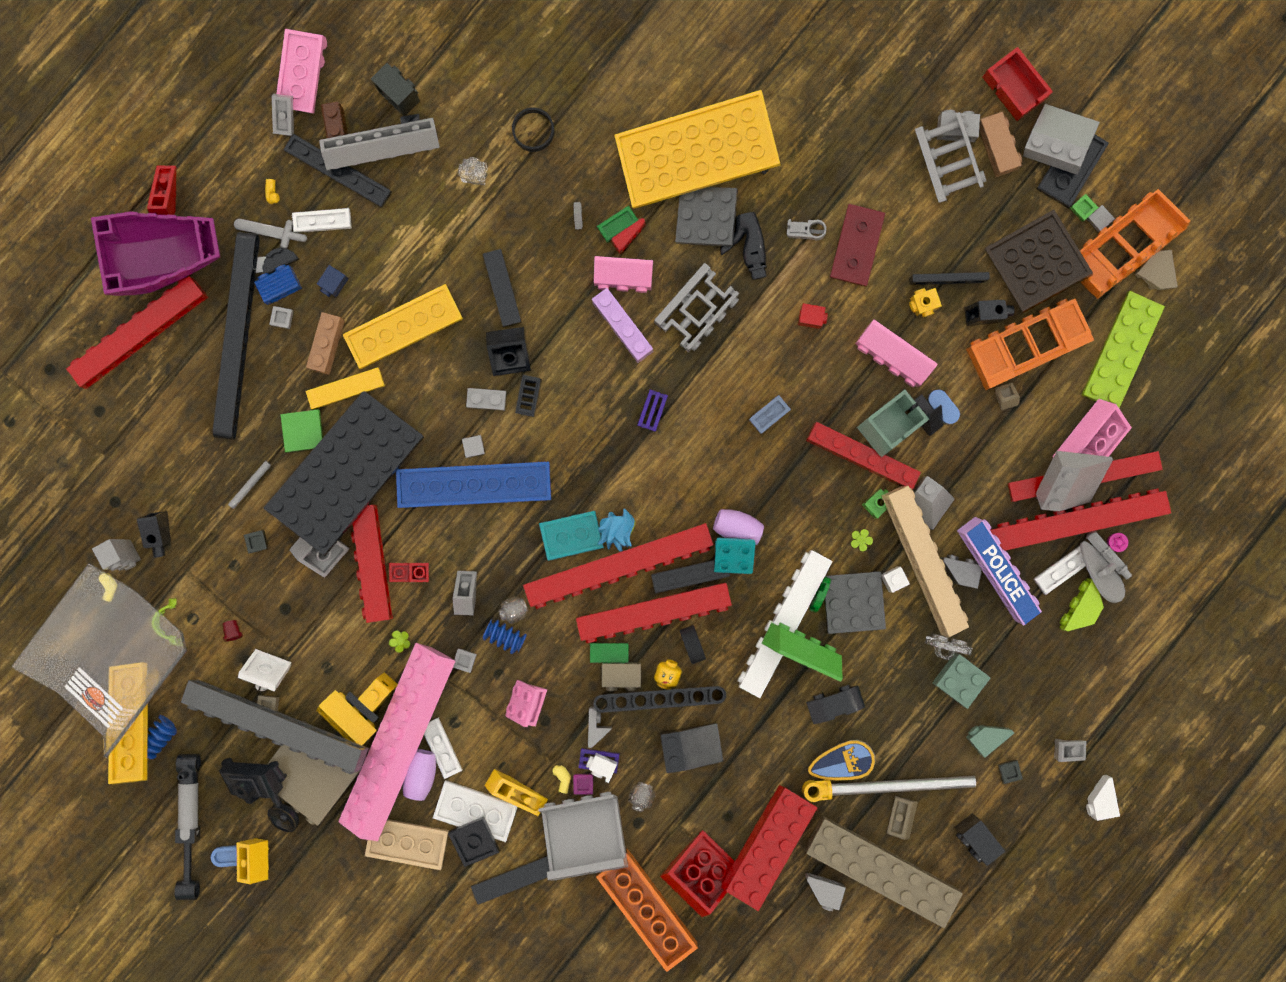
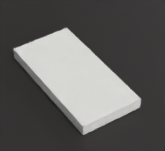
M445 780L433 819L459 827L484 816L494 839L506 842L517 806L498 797Z

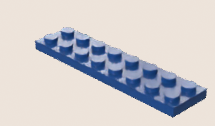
M550 462L398 469L396 471L397 508L551 500Z

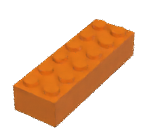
M627 848L628 867L596 873V878L667 972L698 949V944Z

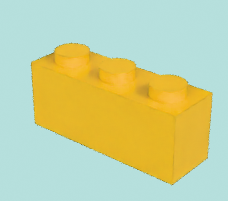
M335 690L318 706L316 711L345 739L363 746L377 731L375 725L369 719L366 720L355 706H351L343 693H338Z

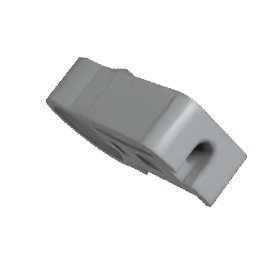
M791 219L788 220V238L817 241L823 239L826 235V225L821 220H808V223L791 222ZM814 224H821L824 230H813L810 228ZM811 233H813V234H822V235H820V236H813Z

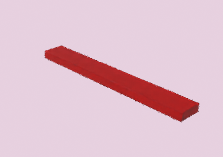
M1159 451L1112 461L1101 483L1163 470ZM1044 476L1007 483L1011 502L1037 497L1036 492Z

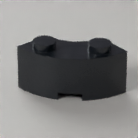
M850 684L838 687V691L826 695L823 692L813 695V699L806 702L813 724L834 720L836 716L845 713L849 715L865 708L859 686L850 687Z

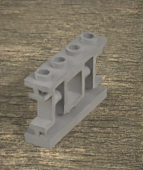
M706 263L700 267L654 320V323L659 328L661 327L664 332L673 326L684 335L685 338L680 345L688 353L691 349L695 351L700 346L701 342L699 340L704 335L707 337L713 331L712 325L716 321L719 323L726 316V309L728 307L733 308L739 301L737 298L739 292L735 291L731 286L724 293L711 282L716 273ZM707 275L708 277L704 284L710 288L708 293L704 296L696 290L691 295L690 293ZM717 294L725 300L730 295L731 297L714 315L713 312L717 307L711 302L712 298ZM696 297L710 308L700 321L696 320L686 311ZM682 303L683 306L679 309V312L686 318L680 325L672 318L666 324V320ZM691 322L697 328H700L705 323L706 326L689 344L688 341L692 335L685 329Z

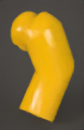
M266 179L265 197L269 204L278 203L280 199L279 195L275 193L276 180Z

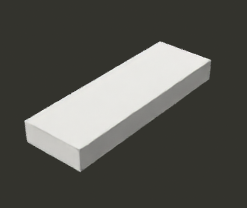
M349 208L292 213L293 231L295 233L352 228Z
M1080 546L1033 579L1044 595L1051 592L1086 566Z
M439 717L430 721L424 736L431 751L435 753L436 762L445 779L463 769Z

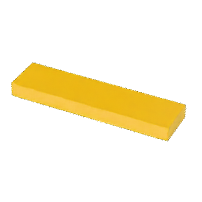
M375 368L307 390L306 394L310 407L314 410L360 395L363 391L369 392L384 387L385 384L380 369Z

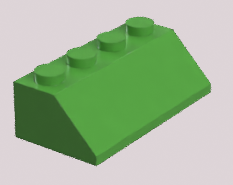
M771 622L761 644L787 658L840 682L842 681V655L835 652L836 648L828 644L825 647L821 646V641L810 637L808 640L805 638L806 634L796 629L793 633L789 631V626L781 622L779 625Z

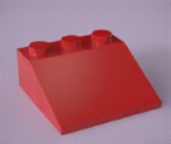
M702 830L670 863L660 877L701 917L710 915L727 894L720 886L735 861Z

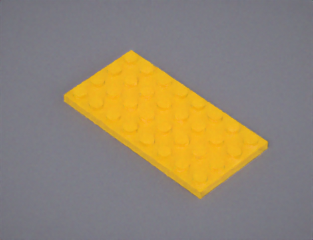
M762 90L615 134L633 209L781 165Z

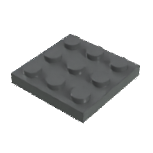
M706 187L680 195L676 244L733 247L738 189Z
M880 571L825 576L831 579L825 597L828 634L886 629Z

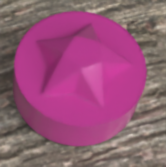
M1113 533L1108 537L1107 545L1114 552H1122L1128 546V539L1122 533Z

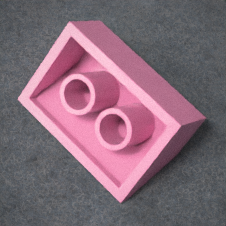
M595 256L594 286H597L599 290L606 288L609 290V287L617 288V291L625 292L628 289H636V292L647 293V290H651L653 260Z

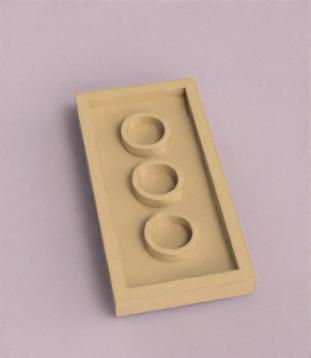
M387 819L379 840L367 841L365 856L441 870L449 830Z

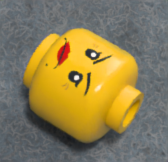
M667 659L666 662L658 664L654 679L659 687L670 690L678 685L682 670L677 666L678 663L676 661Z

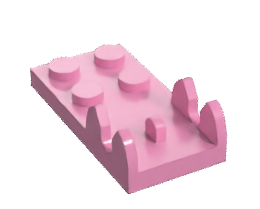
M285 29L277 94L293 96V110L314 114L320 68L325 63L322 53L323 49L327 47L326 37Z

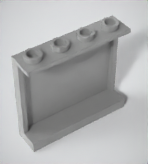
M611 792L601 793L600 797L597 798L584 796L581 797V801L574 802V799L562 801L563 804L547 803L544 804V808L538 809L542 813L550 870L547 872L548 880L555 881L628 867L619 803L616 795H612Z

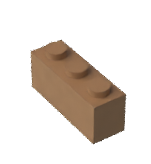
M1003 112L981 119L979 133L995 177L1018 170L1022 166V157L1016 151V141L1014 136L1010 134L1007 117H1004Z
M321 313L306 368L330 375L345 322L341 317Z

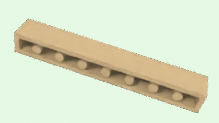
M901 486L882 495L941 635L951 637L969 628L967 623L968 617L960 607V599L954 593L952 588L953 582L944 570L945 564L938 556L937 545L929 535L930 529L923 521V513L914 500L915 494L909 486Z

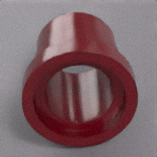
M237 620L222 623L224 642L234 641L243 637Z

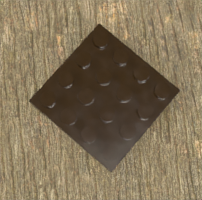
M1055 210L1048 212L985 248L986 253L1022 313L1093 275L1092 270Z

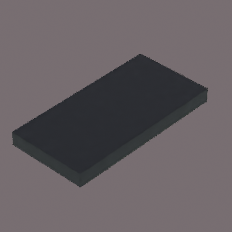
M1094 135L1078 175L1050 166L1036 189L1069 209L1109 142Z

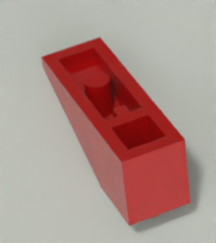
M156 166L147 206L148 213L175 215L176 166Z

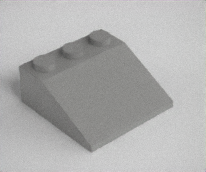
M1045 104L1025 146L1023 156L1078 175L1100 122Z
M1056 451L1036 492L1041 509L1062 511L1091 502L1113 458Z

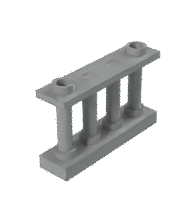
M960 112L956 113L958 120L930 131L928 129L924 130L923 126L915 129L939 203L947 201L946 196L951 192L979 183L980 188H983V183L987 182L984 171H979L965 128L969 126L966 116H961ZM961 127L964 139L937 149L930 148L928 141H931V138ZM967 146L970 157L944 167H936L934 160L937 159V156ZM971 164L973 165L975 176L948 186L946 184L942 185L940 178L944 174Z

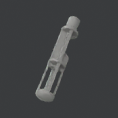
M1091 531L1087 534L1086 538L1109 563L1116 564L1117 573L1122 574L1126 580L1129 579L1132 574L1129 572L1127 565L1114 553L1110 546L1105 543L1096 531Z

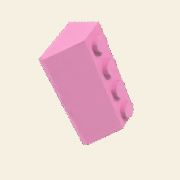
M873 320L855 343L858 345L859 351L872 355L876 363L880 365L885 364L890 368L889 371L892 374L905 378V383L911 387L921 386L938 365L876 320Z
M1098 399L1057 451L1109 457L1132 427L1116 404Z

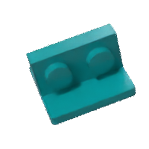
M717 538L715 540L714 571L720 573L752 574L755 540Z

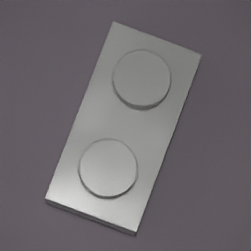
M272 95L273 134L290 136L294 134L293 96Z
M468 388L467 408L505 411L506 391Z

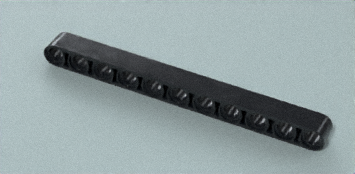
M238 232L236 236L213 424L214 438L234 440L237 434L260 244L258 234Z

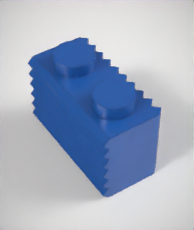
M278 266L275 269L276 272L270 275L269 273L262 274L258 277L259 280L254 282L264 303L270 305L302 289L291 266Z

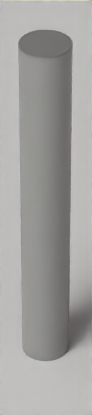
M265 460L229 502L228 505L234 509L271 467V464Z

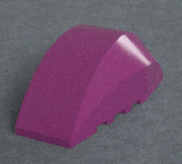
M131 211L91 218L105 295L124 296L151 293L191 275L220 258L213 218L157 215L155 213L144 214Z

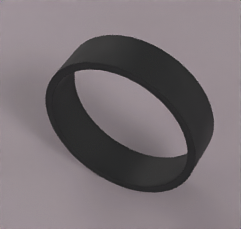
M535 107L526 108L514 118L512 133L516 143L522 149L538 152L548 147L552 142L554 125L551 117L544 110ZM529 113H538L545 116L552 126L548 140L536 147L522 144L515 135L517 122L521 117Z

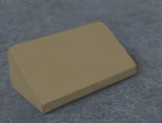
M895 796L887 834L904 840L910 838L918 804L917 801Z

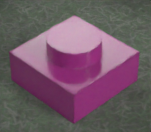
M574 774V794H593V775Z

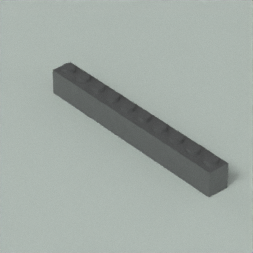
M198 679L188 680L181 703L186 704L188 709L194 711L201 710L205 716L218 717L222 723L235 724L242 731L248 732L250 730L259 738L265 739L267 737L272 739V743L283 746L284 744L289 746V750L293 752L306 753L308 758L314 760L321 759L325 765L331 767L338 766L342 768L343 772L348 774L361 771L369 749Z

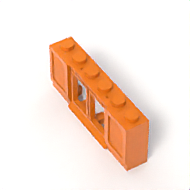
M1159 189L1154 193L1149 192L1140 204L1131 206L1126 215L1117 217L1113 221L1112 226L1103 228L1098 233V237L1094 240L1089 239L1080 250L1093 272L1091 277L1081 281V283L1097 299L1188 228L1190 220ZM1132 222L1153 241L1152 244L1140 253L1119 234L1120 231ZM1111 238L1132 257L1129 262L1118 270L1098 250Z
M1066 298L1056 303L1057 307L1053 309L1049 306L1040 310V315L1036 317L1031 314L1023 318V323L1016 325L1014 322L1005 327L1006 331L999 333L997 330L988 334V339L984 341L979 338L971 342V347L966 350L985 390L1094 341L1076 299L1068 301ZM1046 319L1058 347L1040 354L1028 326ZM1021 330L1034 358L1016 366L1004 341V337Z

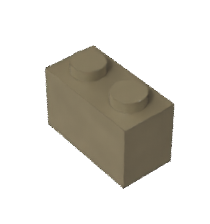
M602 663V687H606L607 691H617L618 687H625L626 691H637V687H641V663Z

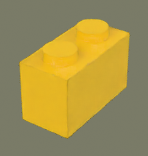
M253 838L237 842V882L253 884L268 879V840Z

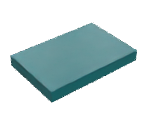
M595 511L539 523L548 561L604 548L603 544L598 545L601 534L598 531L599 525Z

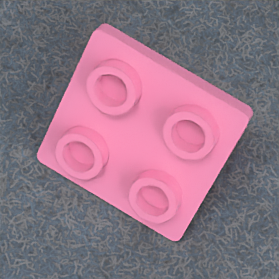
M517 680L512 690L510 703L506 709V717L523 727H528V725L536 727L547 689Z

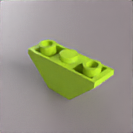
M1086 579V581L1084 580L1080 584V592L1077 597L1071 600L1069 605L1071 608L1061 618L1059 629L1071 631L1095 624L1104 607L1100 592L1092 579Z

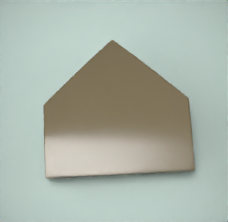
M1172 250L1159 251L1142 264L1141 268L1134 274L1137 278H1142L1148 284L1150 290H1165L1178 287Z

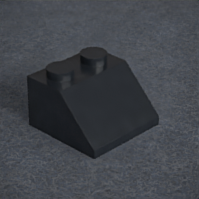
M524 327L486 332V344L493 376L531 371Z

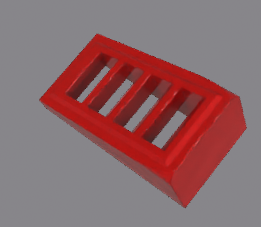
M644 218L639 219L612 238V244L619 254L623 253L644 228Z

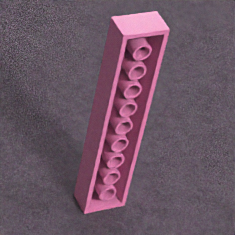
M419 643L415 644L339 819L340 824L360 839L379 840L404 782L408 768L417 752L454 666L455 660L432 647Z

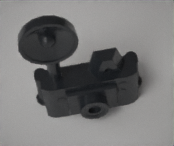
M226 758L221 762L222 767L219 772L231 795H236L249 804L255 802L259 797L271 798L274 804L268 810V818L276 828L285 832H293L298 827L299 817L297 813L288 805L282 804L278 793L283 788L281 782L287 777V774L283 773L279 768L278 761H273L267 765L233 762L232 758Z

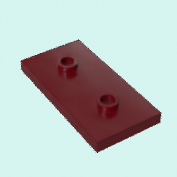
M848 204L829 278L867 287L885 217L884 212Z

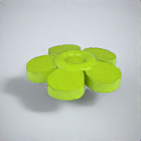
M861 530V535L858 531L852 533V537L856 539L851 542L853 548L859 546L860 551H866L867 545L873 543V538L867 537L869 535L868 530Z
M394 631L392 633L394 639L389 640V645L395 647V651L400 653L403 651V648H409L410 642L406 640L409 636L407 632L400 633L399 631Z

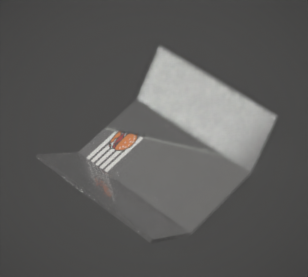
M89 563L12 665V668L58 692L103 735L104 756L107 758L186 653L187 648L184 634L137 591Z

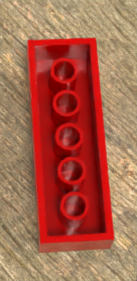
M779 785L720 887L759 911L817 807Z

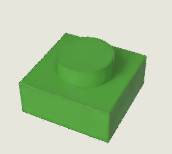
M1086 194L1070 207L1082 222L1099 208Z

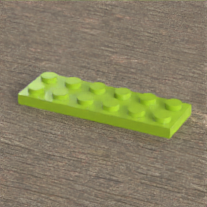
M1132 291L1127 292L1082 392V396L1096 402L1098 399L1108 401L1120 408L1165 306Z

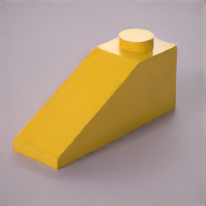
M496 769L493 770L484 785L493 796L536 816L540 814L538 809L543 808L548 800L546 797Z

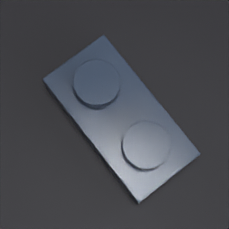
M778 395L753 415L749 421L762 434L791 409Z

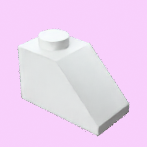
M1108 775L1101 777L1088 796L1087 812L1089 816L1097 821L1120 816L1113 778Z

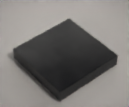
M484 816L448 832L464 867L500 852Z

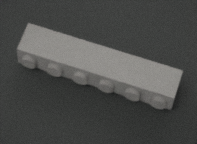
M433 118L319 140L326 170L440 148Z

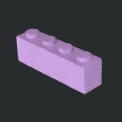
M608 288L592 298L594 306L637 363L653 352L651 345Z

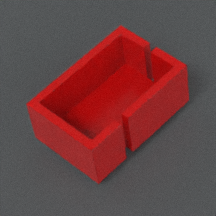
M1018 47L990 67L982 77L992 90L997 89L996 96L1016 121L1023 118L1053 93Z

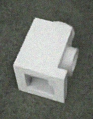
M596 753L594 757L590 756L586 767L592 771V775L598 778L606 777L605 782L609 783L617 762Z

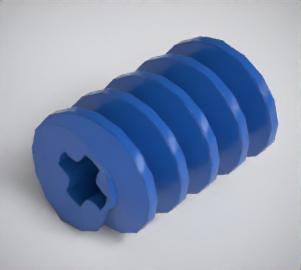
M491 619L483 635V640L485 641L490 637V644L497 640V647L504 644L503 650L506 651L511 647L510 654H514L516 651L519 653L527 634L519 637V630L513 634V627L506 630L505 623L499 627V620L492 623Z
M163 715L158 716L161 723L158 721L153 722L156 728H148L151 732L147 737V758L155 759L157 753L162 751V747L167 745V741L172 739V735L177 733L174 723Z

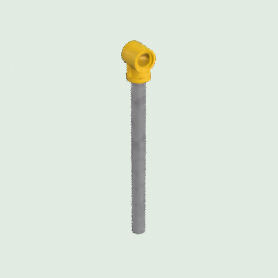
M975 776L839 784H831L830 780H808L802 786V793L810 802H817L819 800H832V796L974 788L976 787ZM810 787H817L815 795H808Z

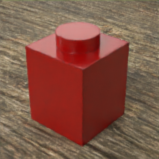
M803 303L800 308L798 325L820 329L827 322L828 313H825L826 307Z

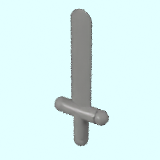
M237 219L234 222V227L237 230L282 239L280 247L283 249L288 248L290 239L300 242L307 240L306 235L292 232V220L286 221L285 228L244 219Z

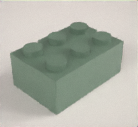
M903 390L857 427L880 457H883L929 420L919 406L908 415L905 413L916 403L906 390Z

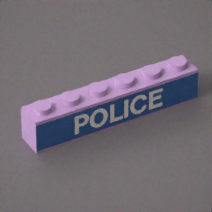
M974 517L958 529L957 532L1013 619L1025 625L1042 612L1038 606L1040 603L1028 591L1030 590L1028 584L1019 577L1020 571L1009 561L1011 558L1000 547L1001 542L998 537L991 533L990 524L985 519L982 520Z

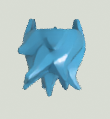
M625 508L623 509V516H615L613 512H609L608 518L601 519L600 527L598 528L599 533H601V539L598 545L606 542L609 550L612 543H614L619 552L622 551V546H632L630 535L634 530L635 520Z

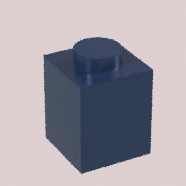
M328 265L317 285L321 287L320 291L328 297L331 294L337 297L349 278Z

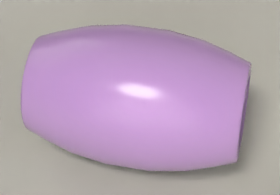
M720 509L716 516L713 530L724 538L754 539L755 545H757L761 539L764 525L746 513Z
M417 749L402 784L404 797L419 801L425 800L435 778V753Z

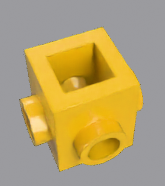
M925 288L915 291V295L910 298L911 302H909L911 311L915 312L916 317L922 315L923 318L934 314L933 311L942 306L936 288L928 291Z

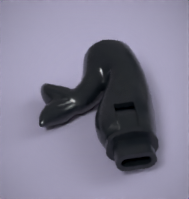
M755 212L738 215L735 218L733 246L739 243L746 234L743 247L744 264L747 268H750L748 272L751 273L752 280L767 277L765 270L767 268L766 250L757 215ZM721 246L720 254H725L733 247Z

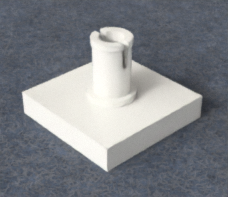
M255 649L239 671L238 678L256 684L255 688L257 690L261 686L260 691L267 689L275 691L289 671L291 662Z

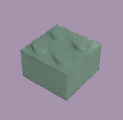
M954 653L932 684L961 706L968 709L991 677L960 654Z

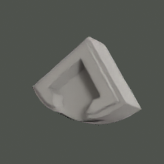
M574 202L575 229H582L583 227L580 202Z

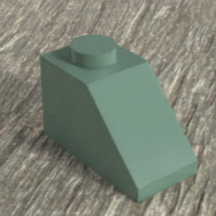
M980 725L970 729L969 735L966 738L977 752L985 758L1011 737L1014 732L1005 727Z

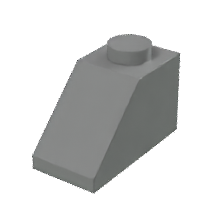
M457 571L453 594L454 615L474 614L477 572Z
M806 872L805 877L822 908L828 911H833V909L839 910L845 892L844 884Z

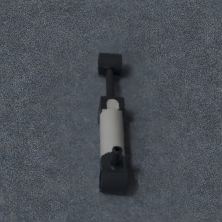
M178 754L176 759V771L178 773V828L175 829V843H184L183 880L176 882V900H197L200 893L199 881L191 879L192 843L200 840L201 826H198L200 754Z

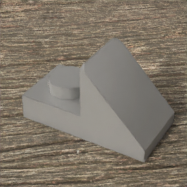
M592 706L589 707L588 748H592L612 729V726H597V723H601V713L594 711Z
M1055 739L1054 758L1058 762L1086 760V741Z

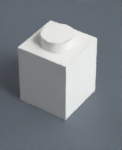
M895 567L881 574L888 592L893 593L910 584L901 567Z

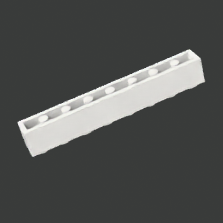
M812 550L809 553H804L800 561L803 564L800 570H795L791 578L794 581L791 587H786L782 595L785 598L782 604H777L773 612L776 615L773 621H768L764 629L765 631H768L771 622L779 625L781 622L789 626V631L794 633L832 563L831 560ZM762 637L759 638L755 646L758 648L755 655L751 654L746 663L749 665L746 672L742 671L737 680L740 682L738 685L740 688L761 698L783 656L761 644L764 639Z

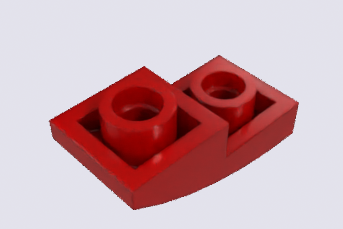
M389 563V582H429V563Z

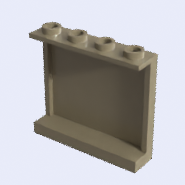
M283 744L269 761V763L278 761L279 768L283 773L287 774L285 780L281 782L283 788L278 793L281 801L288 802L295 812L306 816L305 819L310 824L318 826L323 822V819L360 771L353 774L345 773L338 766L331 767L325 765L323 760L310 759L306 753L293 752L289 750V746Z

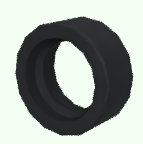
M694 625L679 630L691 664L706 660Z

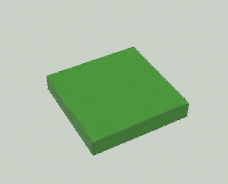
M319 409L280 414L286 453L314 449L323 439Z

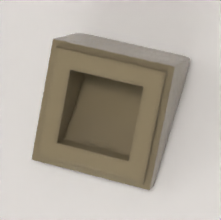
M1013 383L994 388L1001 410L1019 405L1020 396Z

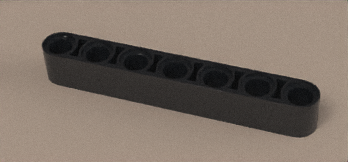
M713 686L605 694L595 696L591 705L594 711L604 713L720 704L726 699V691L722 687ZM714 690L720 692V698L717 701L712 698ZM695 691H698L701 694V699L699 702H696L693 699V693ZM677 692L682 695V701L678 704L673 699ZM657 694L663 696L661 705H657L654 701V697ZM638 695L644 698L642 706H637L635 703V698ZM618 697L625 699V705L622 708L616 705ZM599 698H603L606 701V706L603 709H599L596 706Z

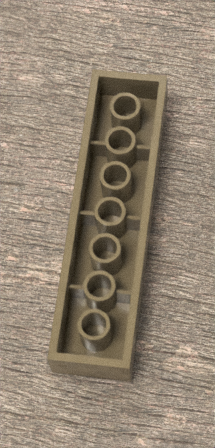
M821 815L804 848L806 854L944 929L963 895L955 886Z

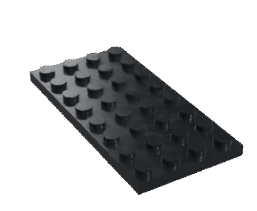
M363 391L263 509L322 555L326 556L423 440L424 436Z

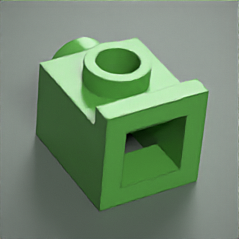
M878 489L862 504L874 519H878L887 510L885 503L882 506L877 504L878 499L883 500L882 495L889 492L886 489L884 491Z

